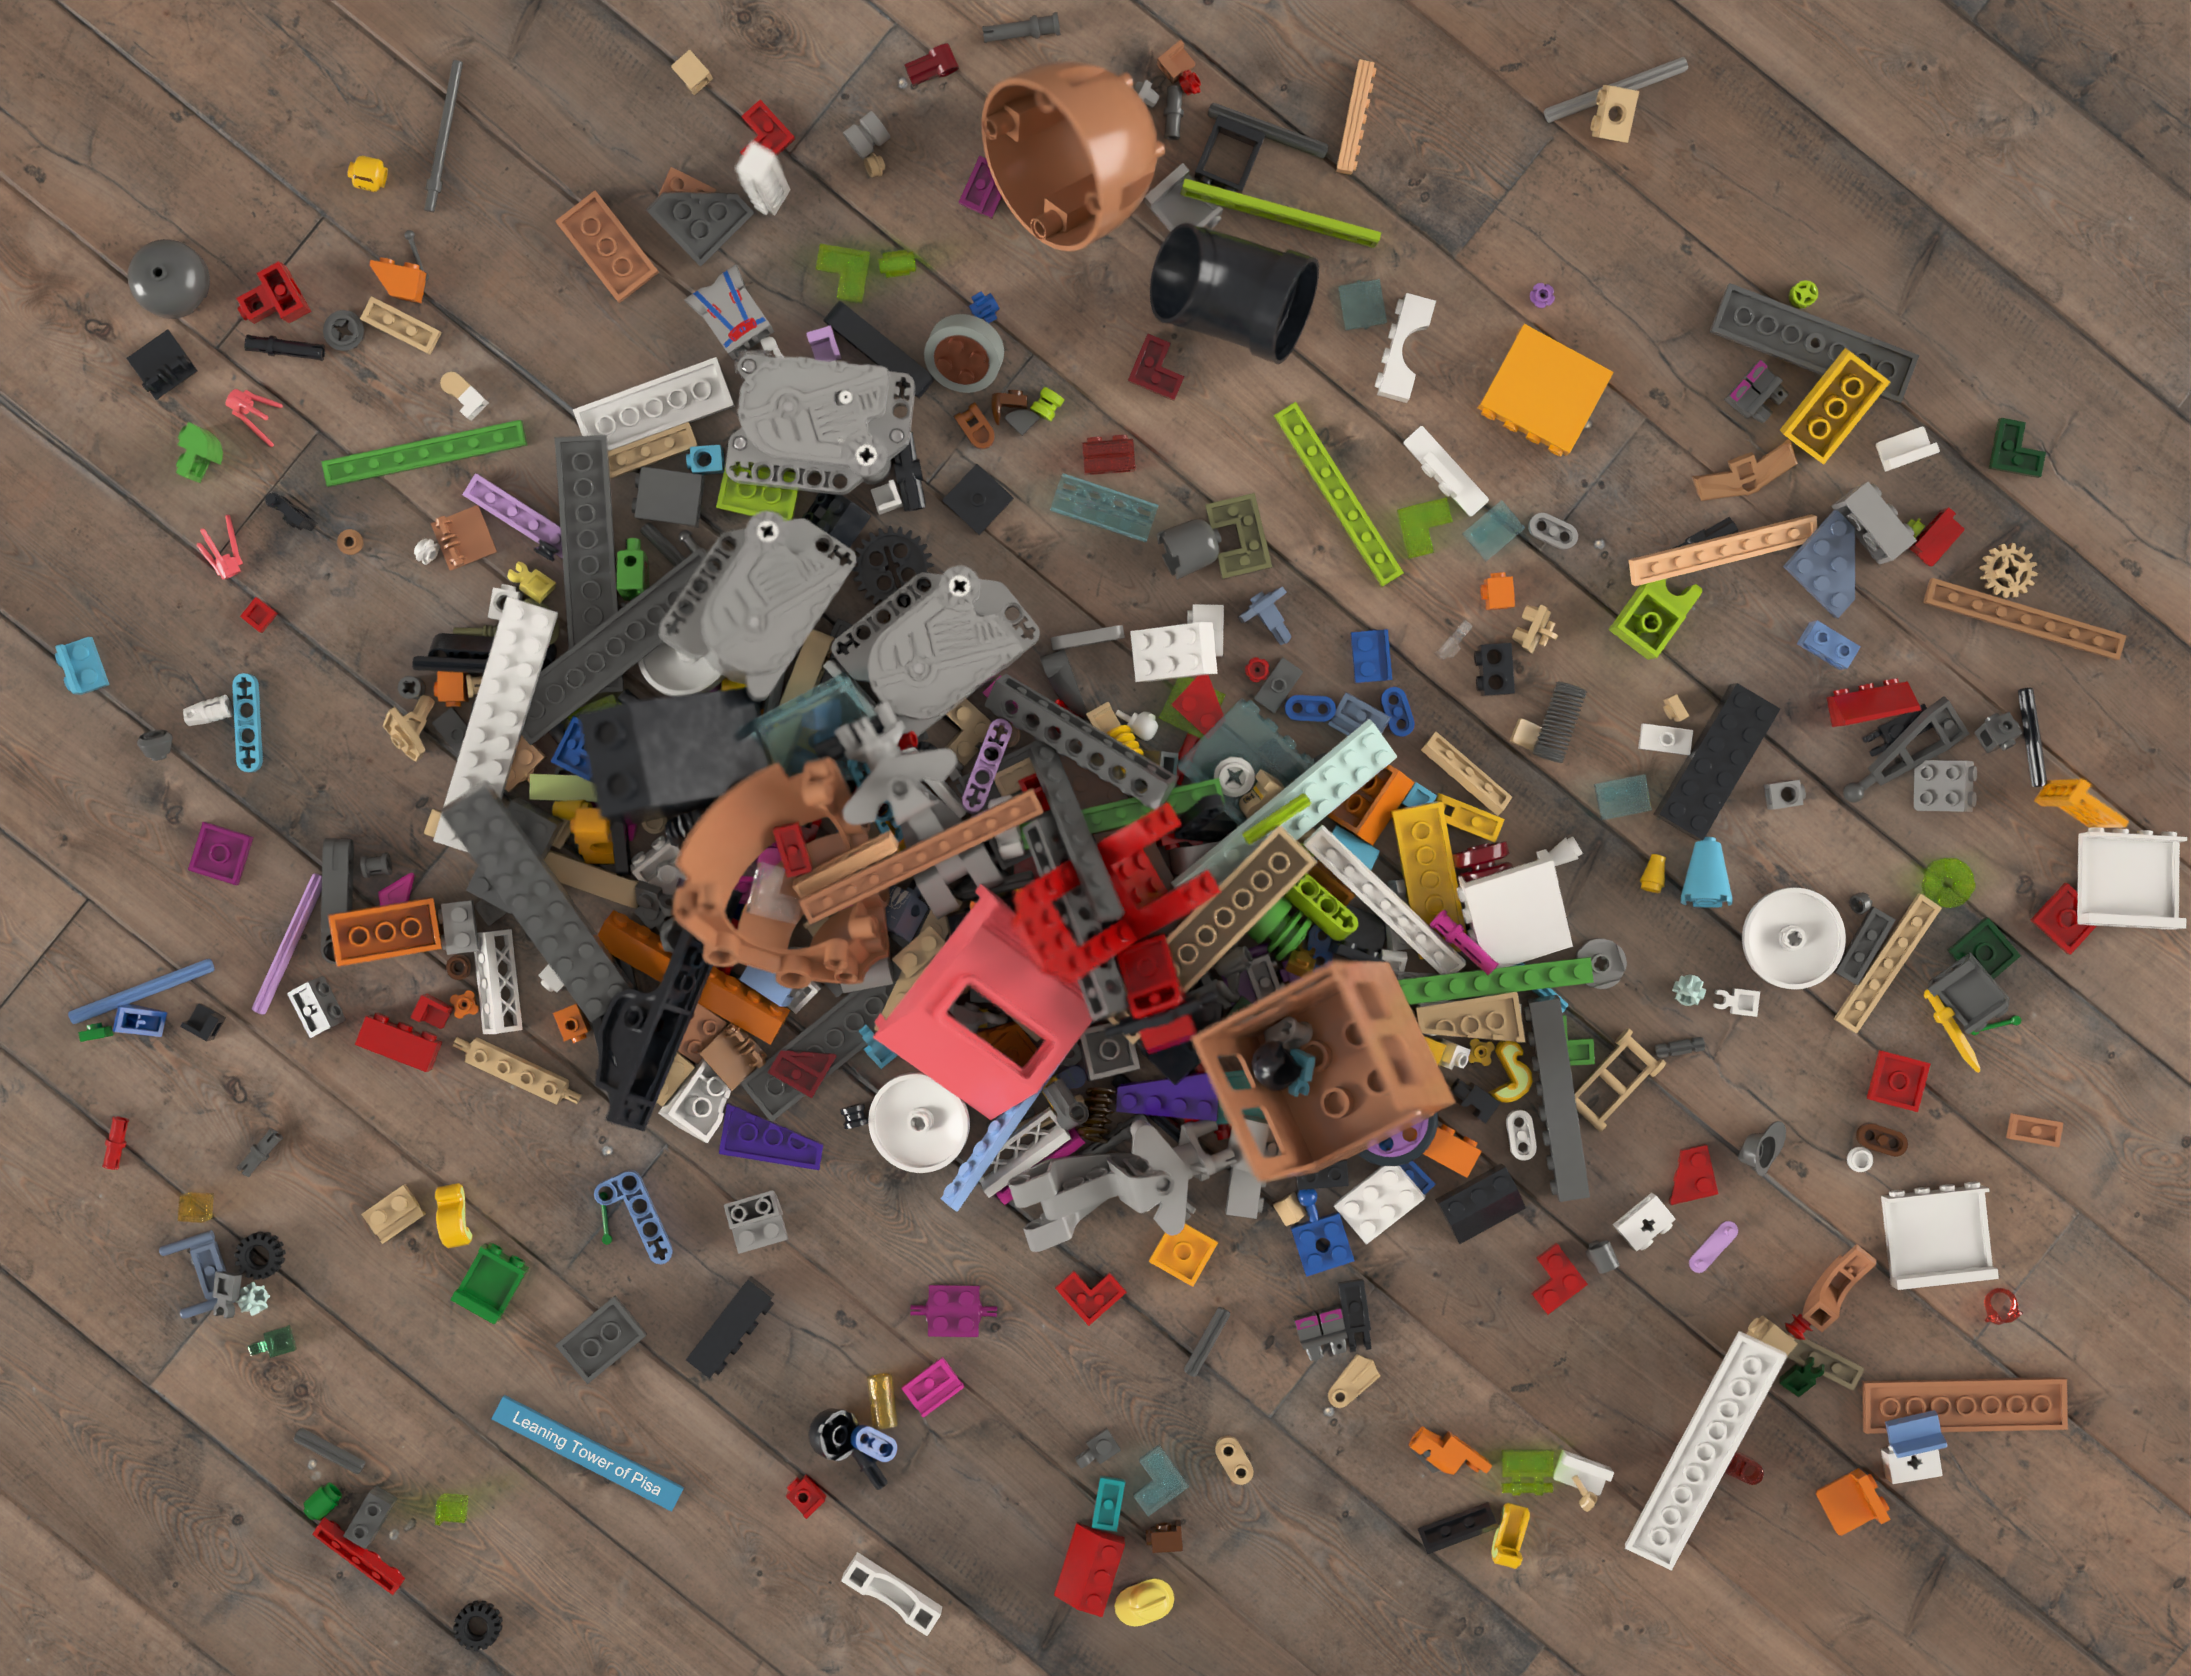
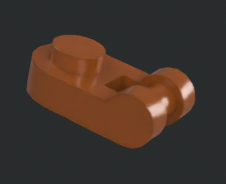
M974 402L968 406V410L962 414L959 412L953 417L975 448L987 449L993 444L995 434ZM975 417L979 423L970 428L967 422Z

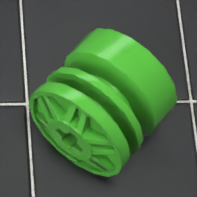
M1284 896L1246 932L1258 944L1267 937L1270 938L1271 941L1266 949L1269 953L1279 946L1280 948L1274 955L1278 961L1298 947L1307 935V931L1313 922L1309 917H1306L1298 924L1297 922L1303 914L1301 910L1290 917L1288 912L1292 907V903Z

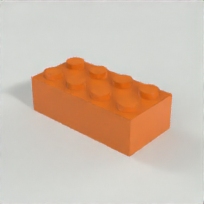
M432 897L328 914L337 967L442 949Z

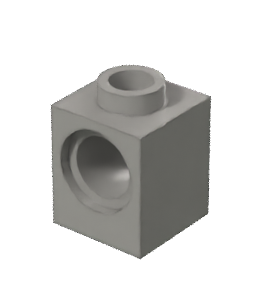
M1800 780L1764 785L1767 810L1804 805L1803 799L1806 798L1804 785L1800 784ZM1785 787L1791 791V797L1788 801H1784L1781 797V791Z

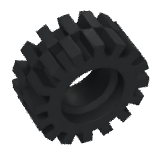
M263 1231L253 1233L244 1238L236 1247L238 1251L234 1254V1257L238 1259L235 1261L236 1266L239 1265L241 1267L239 1272H245V1277H253V1280L265 1279L280 1270L281 1264L285 1261L283 1255L286 1252L281 1248L283 1246L282 1241L278 1242L276 1235L271 1236L270 1232L263 1233ZM262 1246L267 1249L269 1260L265 1265H257L253 1262L251 1252L254 1247Z
M482 1600L481 1603L473 1601L472 1604H467L454 1621L456 1623L453 1626V1631H456L454 1636L455 1639H460L459 1644L461 1646L463 1644L467 1645L465 1649L470 1650L474 1648V1651H479L482 1648V1650H485L500 1635L503 1619L498 1616L500 1611L493 1609L495 1605L492 1603L488 1606L486 1605L487 1601ZM473 1617L483 1618L487 1623V1631L482 1635L472 1633L469 1629L470 1619Z

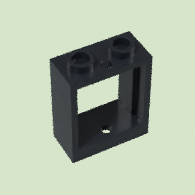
M1218 115L1195 170L1194 177L1198 178L1197 181L1211 186L1215 185L1219 188L1242 194L1266 134ZM1219 133L1254 147L1239 184L1204 171Z

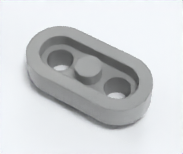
M1538 513L1529 521L1528 529L1533 537L1558 549H1569L1578 540V532L1574 526L1547 513ZM1538 522L1545 524L1544 531L1537 529ZM1561 533L1567 534L1568 540L1566 542L1560 540Z

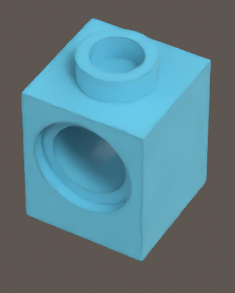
M721 445L690 447V454H686L687 468L692 469L693 474L699 475L724 473V448ZM704 454H709L712 458L711 463L706 467L700 466V457Z

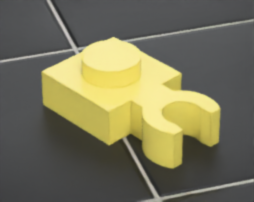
M518 561L515 568L520 573H516L511 569L508 571V579L512 582L520 583L519 590L539 604L555 589L556 582L537 569L532 573L529 572L527 566L522 562Z

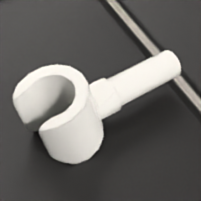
M769 336L761 339L765 353L773 350L776 357H784L773 337Z

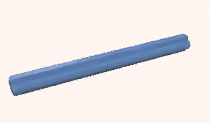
M205 959L74 1009L68 1013L72 1024L80 1023L117 1009L120 1005L130 1004L211 973L215 970L214 964L211 959Z

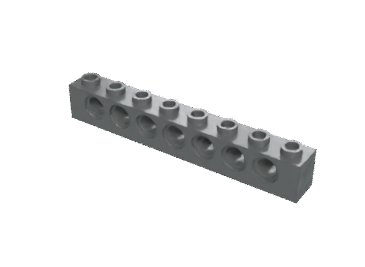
M1008 674L995 680L984 705L994 715L1009 720L1016 728L1032 734L1037 741L1055 748L1056 752L1060 755L1070 757L1080 767L1098 774L1099 778L1103 781L1111 782L1119 787L1123 793L1141 800L1142 804L1146 807L1157 809L1167 802L1178 779L1177 776ZM1013 701L1017 703L1018 708L1014 706ZM1034 714H1036L1039 717L1040 722L1036 720ZM1055 726L1060 729L1061 734L1056 731ZM1077 740L1082 743L1083 747L1078 745ZM1098 752L1103 755L1104 760L1099 757ZM1120 766L1124 767L1126 774L1121 771ZM1141 779H1144L1147 782L1148 787L1142 783Z
M1054 816L1038 818L1022 828L1040 877L1071 859ZM1081 884L1052 901L1053 906L1078 947L1103 931L1101 923L1095 919ZM1113 957L1078 979L1092 1021L1114 1017L1130 1009L1129 1001Z

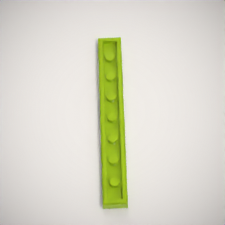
M1184 179L1180 194L1185 197L1371 248L1376 247L1382 233L1189 179Z
M1294 402L1275 414L1276 421L1381 587L1402 575L1404 572L1298 404Z

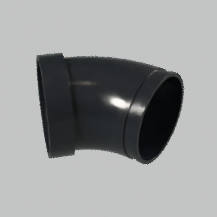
M1182 223L1168 234L1155 259L1150 281L1151 308L1155 317L1160 322L1173 324L1249 348L1253 356L1275 364H1281L1293 351L1308 320L1318 285L1319 263L1316 258L1291 249L1281 252L1219 231L1198 227L1190 223Z

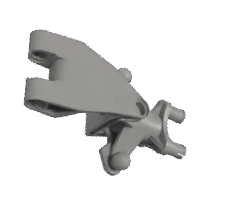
M887 700L873 708V711H875L884 726V732L881 734H876L867 716L860 720L865 729H863L859 720L852 724L863 744L858 742L848 723L834 731L846 750L844 753L848 760L867 762V766L871 771L843 809V817L848 823L858 825L875 822L879 805L888 800L892 805L896 824L901 826L905 845L908 848L963 821L920 783L925 778L943 782L956 765L957 758L955 753L948 748L902 752L897 744L905 726L901 719L898 720ZM983 842L913 875L918 889L938 920L960 907L950 891L949 884L967 873L971 875L977 887L983 884L989 890L1005 881Z
M1137 1120L1131 1126V1134L1133 1136L1132 1153L1087 1154L1052 1158L1012 1177L1008 1181V1185L1015 1206L1025 1208L1041 1202L1044 1213L1040 1214V1218L1028 1223L1023 1228L1030 1250L1039 1252L1070 1240L1077 1223L1106 1200L1115 1196H1119L1122 1202L1138 1213H1144L1159 1203L1160 1206L1153 1219L1168 1235L1179 1234L1185 1225L1188 1180L1196 1177L1200 1181H1204L1210 1178V1175L1228 1169L1230 1164L1236 1163V1158H1233L1235 1155L1230 1147L1210 1156L1204 1153L1198 1142V1137L1218 1130L1216 1121L1199 1120L1194 1123L1189 1121L1182 1124L1179 1145L1171 1148L1152 1125L1144 1120Z

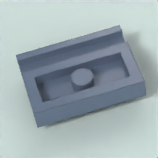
M1346 692L1328 725L1349 736L1370 719L1382 734L1391 717Z

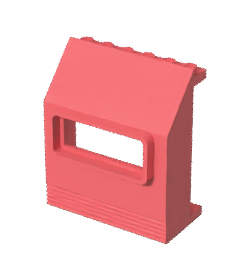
M980 884L975 891L980 897L979 901L887 1019L882 1014L876 1018L874 1022L879 1030L873 1038L989 1120H992L1039 1091L1091 1024L1092 1018L1078 980L1067 984L1061 981V977L1054 974L1046 975L1040 972L1013 927V916L1016 913L999 896L983 884ZM966 985L974 988L1044 1039V1042L1024 1067H1020L946 1014L948 1008Z

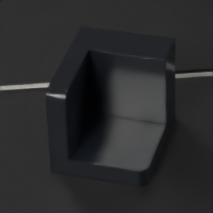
M198 1004L190 1019L182 1022L180 1027L207 1042L215 1039L226 1017L203 1004Z

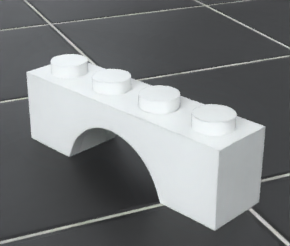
M1406 293L1403 299H1398L1395 314H1399L1397 324L1392 323L1388 338L1392 339L1390 349L1385 348L1381 362L1385 363L1383 373H1378L1375 387L1379 388L1377 395L1405 403L1409 400L1416 374L1406 366L1403 360V343L1410 334L1426 330L1429 327L1436 303L1435 300Z
M858 1552L843 1574L841 1580L843 1583L862 1595H870L883 1601L897 1611L907 1624L928 1636L941 1616V1605Z

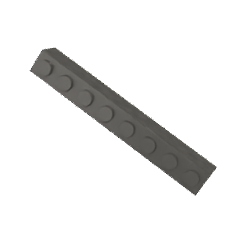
M1558 995L1527 999L1528 1006L1524 1007V1016L1526 1022L1531 1024V1031L1527 1032L1529 1046H1534L1535 1056L1531 1057L1533 1071H1538L1539 1081H1535L1537 1096H1542L1543 1106H1539L1541 1121L1546 1122L1547 1130L1542 1131L1544 1144L1545 1146L1549 1145L1550 1155L1546 1156L1548 1170H1553L1554 1180H1550L1552 1195H1557L1559 1202L1590 1198L1561 1001Z

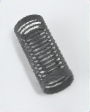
M1558 681L1556 682V687H1554L1555 693L1550 698L1553 702H1549L1551 706L1546 711L1547 715L1545 717L1547 719L1543 720L1545 723L1540 728L1543 732H1539L1541 736L1537 737L1539 740L1536 741L1537 745H1534L1532 753L1550 761L1563 763L1566 752L1544 744L1563 750H1568V748L1544 739L1569 746L1566 742L1546 735L1568 742L1571 740L1548 731L1567 737H1572V735L1548 726L1574 733L1573 730L1550 722L1572 729L1575 726L1552 718L1571 724L1577 723L1552 713L1578 720L1577 717L1572 715L1579 716V713L1556 705L1578 712L1581 709L1556 700L1577 707H1583L1576 702L1584 703L1583 700L1578 698L1585 699L1587 691ZM1558 696H1562V697L1568 698V699L1573 700V701H1569V700H1566V699H1562V698H1560V697H1558ZM1554 709H1558V710L1567 712V713L1572 714V715H1568V714H1565V713H1562V712H1558V711H1556V710H1554Z

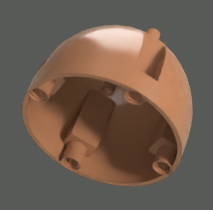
M1072 61L1053 62L1035 66L1000 82L991 90L986 99L982 113V139L985 156L994 182L1005 203L1018 221L1038 240L1052 248L1063 251H1076L1099 240L1119 227L1141 203L1154 176L1157 158L1165 154L1163 144L1157 141L1153 119L1148 108L1138 93L1132 88L1133 80L1128 73L1117 76L1104 68L1088 63Z

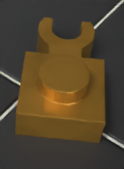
M1301 942L1291 952L1285 971L1304 978L1312 974L1316 959L1313 958L1316 949L1312 947L1310 951L1303 949V942Z

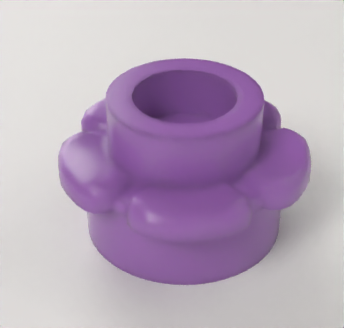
M1538 283L1533 287V291L1530 292V300L1536 307L1545 308L1546 305L1549 306L1554 302V289L1549 284ZM1544 293L1545 297L1542 298L1540 294Z

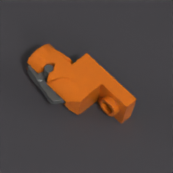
M1422 1426L1409 1442L1410 1450L1432 1473L1441 1470L1444 1473L1454 1475L1466 1459V1465L1477 1473L1479 1470H1482L1487 1474L1492 1467L1488 1459L1450 1431L1441 1440L1442 1436Z

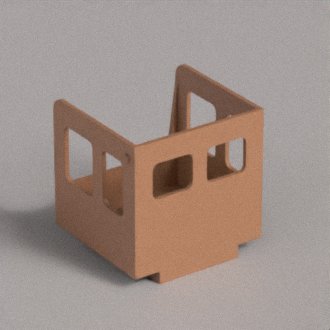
M1332 962L1192 1037L1247 1162L1255 1177L1261 1182L1316 1173L1433 1116L1434 1113L1455 1103L1389 962ZM1324 978H1327V979H1325L1324 981H1322V982H1320V983H1318V984H1316V985L1310 987L1309 989H1307V990H1305V991H1303V992H1301V993H1299V994L1293 995V994H1295V993H1297V992H1299V991L1305 989L1306 987H1308V986H1310V985H1312V984H1314V983H1316V982H1318V981H1320V980H1322V979H1324ZM1266 1009H1269V1010L1263 1012L1262 1014H1260V1015H1258V1016H1256V1017H1254V1018L1248 1020L1247 1022H1245V1023H1243V1024H1241V1025L1235 1026V1025H1237V1024L1243 1022L1244 1020H1246V1019H1248V1018H1250V1017H1252V1016H1254V1015L1260 1013L1261 1011H1264V1010H1266ZM1285 1017H1292L1297 1022H1308L1313 1028L1310 1041L1297 1048L1315 1056L1312 1081L1307 1082L1310 1087L1307 1096L1298 1092V1097H1295L1288 1093V1087L1279 1091H1271L1256 1079L1252 1070V1059L1255 1051L1262 1044L1266 1043L1264 1031L1276 1025ZM1236 1056L1244 1069L1251 1089L1234 1091L1228 1084L1217 1057ZM1259 1107L1262 1110L1280 1148L1281 1156L1264 1158L1261 1155L1241 1109Z

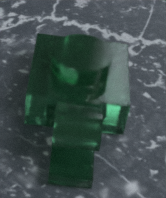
M290 1325L263 1333L265 1340L251 1343L248 1346L250 1356L268 1351L270 1358L297 1349Z

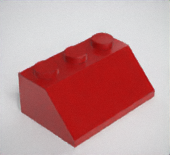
M1898 678L1883 681L1884 686L1875 688L1874 683L1858 686L1859 691L1851 693L1849 688L1833 691L1834 696L1826 697L1832 727L1846 726L1920 711L1921 708L1908 681L1899 683Z
M1076 1522L1054 1596L1079 1611L1103 1617L1125 1547V1537Z

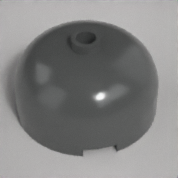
M161 239L144 245L135 253L128 268V285L134 299L144 309L162 318L177 319L193 313V310L207 297L210 287V275L203 258L191 247L176 240Z

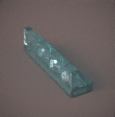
M1062 473L1050 511L1147 542L1159 505ZM1068 484L1074 486L1077 490L1071 491L1063 488V486ZM1095 493L1098 494L1101 498L1095 499L1092 498L1089 494ZM1119 501L1122 502L1125 506L1119 507L1116 506L1113 502ZM1143 509L1151 512L1150 517L1140 514L1137 510Z

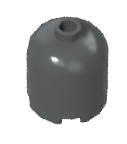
M1193 519L1158 532L1157 541L1158 544L1163 543L1166 551L1165 554H1162L1163 560L1171 575H1175L1178 580L1215 562L1219 555L1218 543L1221 542V536L1216 528L1212 529L1206 521Z

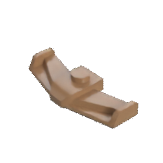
M1787 439L1783 444L1757 461L1755 455L1750 452L1729 460L1730 471L1701 476L1695 475L1692 476L1701 501L1740 495L1748 496L1758 492L1762 487L1798 463L1792 443Z

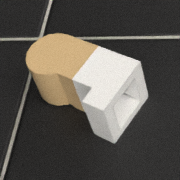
M447 372L442 376L440 381L441 388L447 394L456 397L464 405L460 412L472 421L489 404L480 393L456 372Z

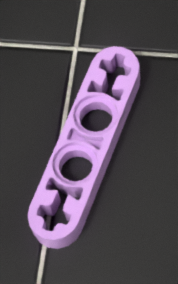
M1005 719L994 720L987 731L962 797V807L968 813L975 814L980 812L988 797L1012 732L1010 723ZM1000 725L1004 726V731L1007 734L1001 735L999 744L988 742V739L992 741L995 739L996 731L993 728H999ZM987 748L997 750L998 758L995 761H988L984 757V751ZM980 771L988 773L989 782L983 785L977 783L975 780L976 773ZM971 785L978 790L986 791L985 794L981 791L979 792L977 801L980 802V805L975 804L974 808L970 807V802L966 800L967 798H972L975 789H970Z

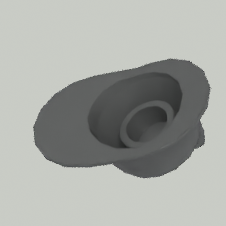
M1776 1121L1772 1123L1764 1133L1750 1134L1738 1155L1739 1161L1755 1168L1758 1175H1765L1783 1148L1786 1139V1127L1783 1122Z

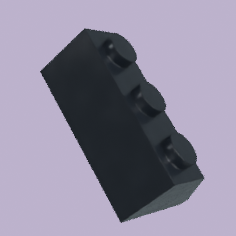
M1502 1163L1435 1199L1459 1244L1526 1208L1518 1188L1507 1168Z

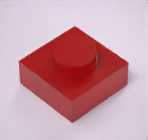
M255 597L240 617L258 632L263 633L278 613L259 597Z

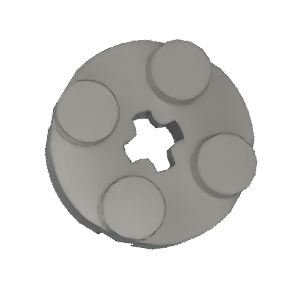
M1591 939L1585 942L1575 954L1576 958L1591 957L1594 983H1586V985L1597 989H1607L1616 985L1621 980L1620 978L1627 967L1626 956L1622 948L1607 939ZM1597 957L1607 960V964L1604 965V970L1602 971L1598 967H1594Z

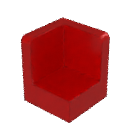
M423 994L410 1018L417 1022L425 1021L439 1029H443L454 1007L429 994Z

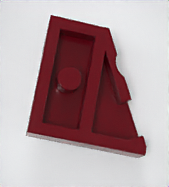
M781 1050L769 1069L768 1074L812 1099L837 1055Z

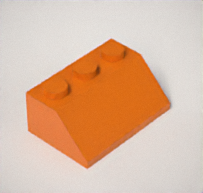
M1387 765L1329 813L1327 817L1373 846L1392 818L1391 811L1398 809L1415 782L1400 770Z

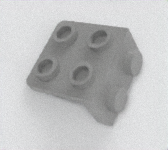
M1925 760L1924 763L1915 767L1914 809L1917 811L1973 812V807L1976 806L1977 802L1976 792H1973V781L1977 779V768L1974 766V761Z

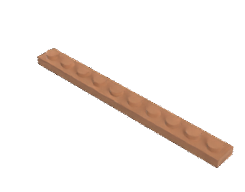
M1031 788L800 899L799 904L811 925L1044 813Z

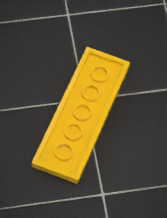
M1440 800L1392 810L1391 814L1409 907L1428 925L1445 909L1447 915L1456 924H1461L1464 928L1463 932L1467 934L1462 905L1456 889L1458 883L1443 802ZM1432 928L1441 938L1446 939L1436 928ZM1448 943L1456 952L1461 951L1455 944ZM1418 953V958H1419L1420 960H1421V959H1424V958Z

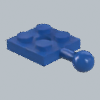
M1315 1189L1299 1190L1297 1194L1299 1203L1306 1207L1310 1221L1290 1227L1306 1277L1354 1262L1340 1213L1336 1212L1319 1218L1315 1205L1318 1197ZM1327 1238L1329 1240V1247L1326 1250H1318L1315 1246L1318 1239Z

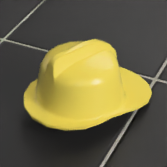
M1155 1578L1130 1586L1121 1591L1116 1598V1615L1120 1621L1134 1627L1156 1621L1167 1615L1172 1609L1174 1603L1173 1590L1169 1584Z

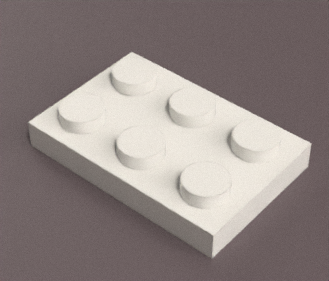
M1381 1166L1334 1203V1207L1367 1245L1423 1201L1425 1195L1400 1166Z

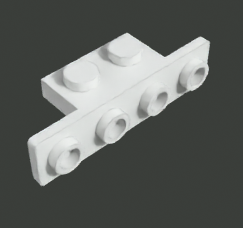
M1420 426L1403 442L1422 464V470L1430 478L1434 477L1439 482L1440 490L1446 496H1451L1470 517L1489 501L1488 497L1423 426Z

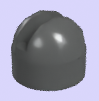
M1862 892L1852 896L1849 903L1855 913L1863 914L1872 907L1873 901L1870 900L1869 894Z

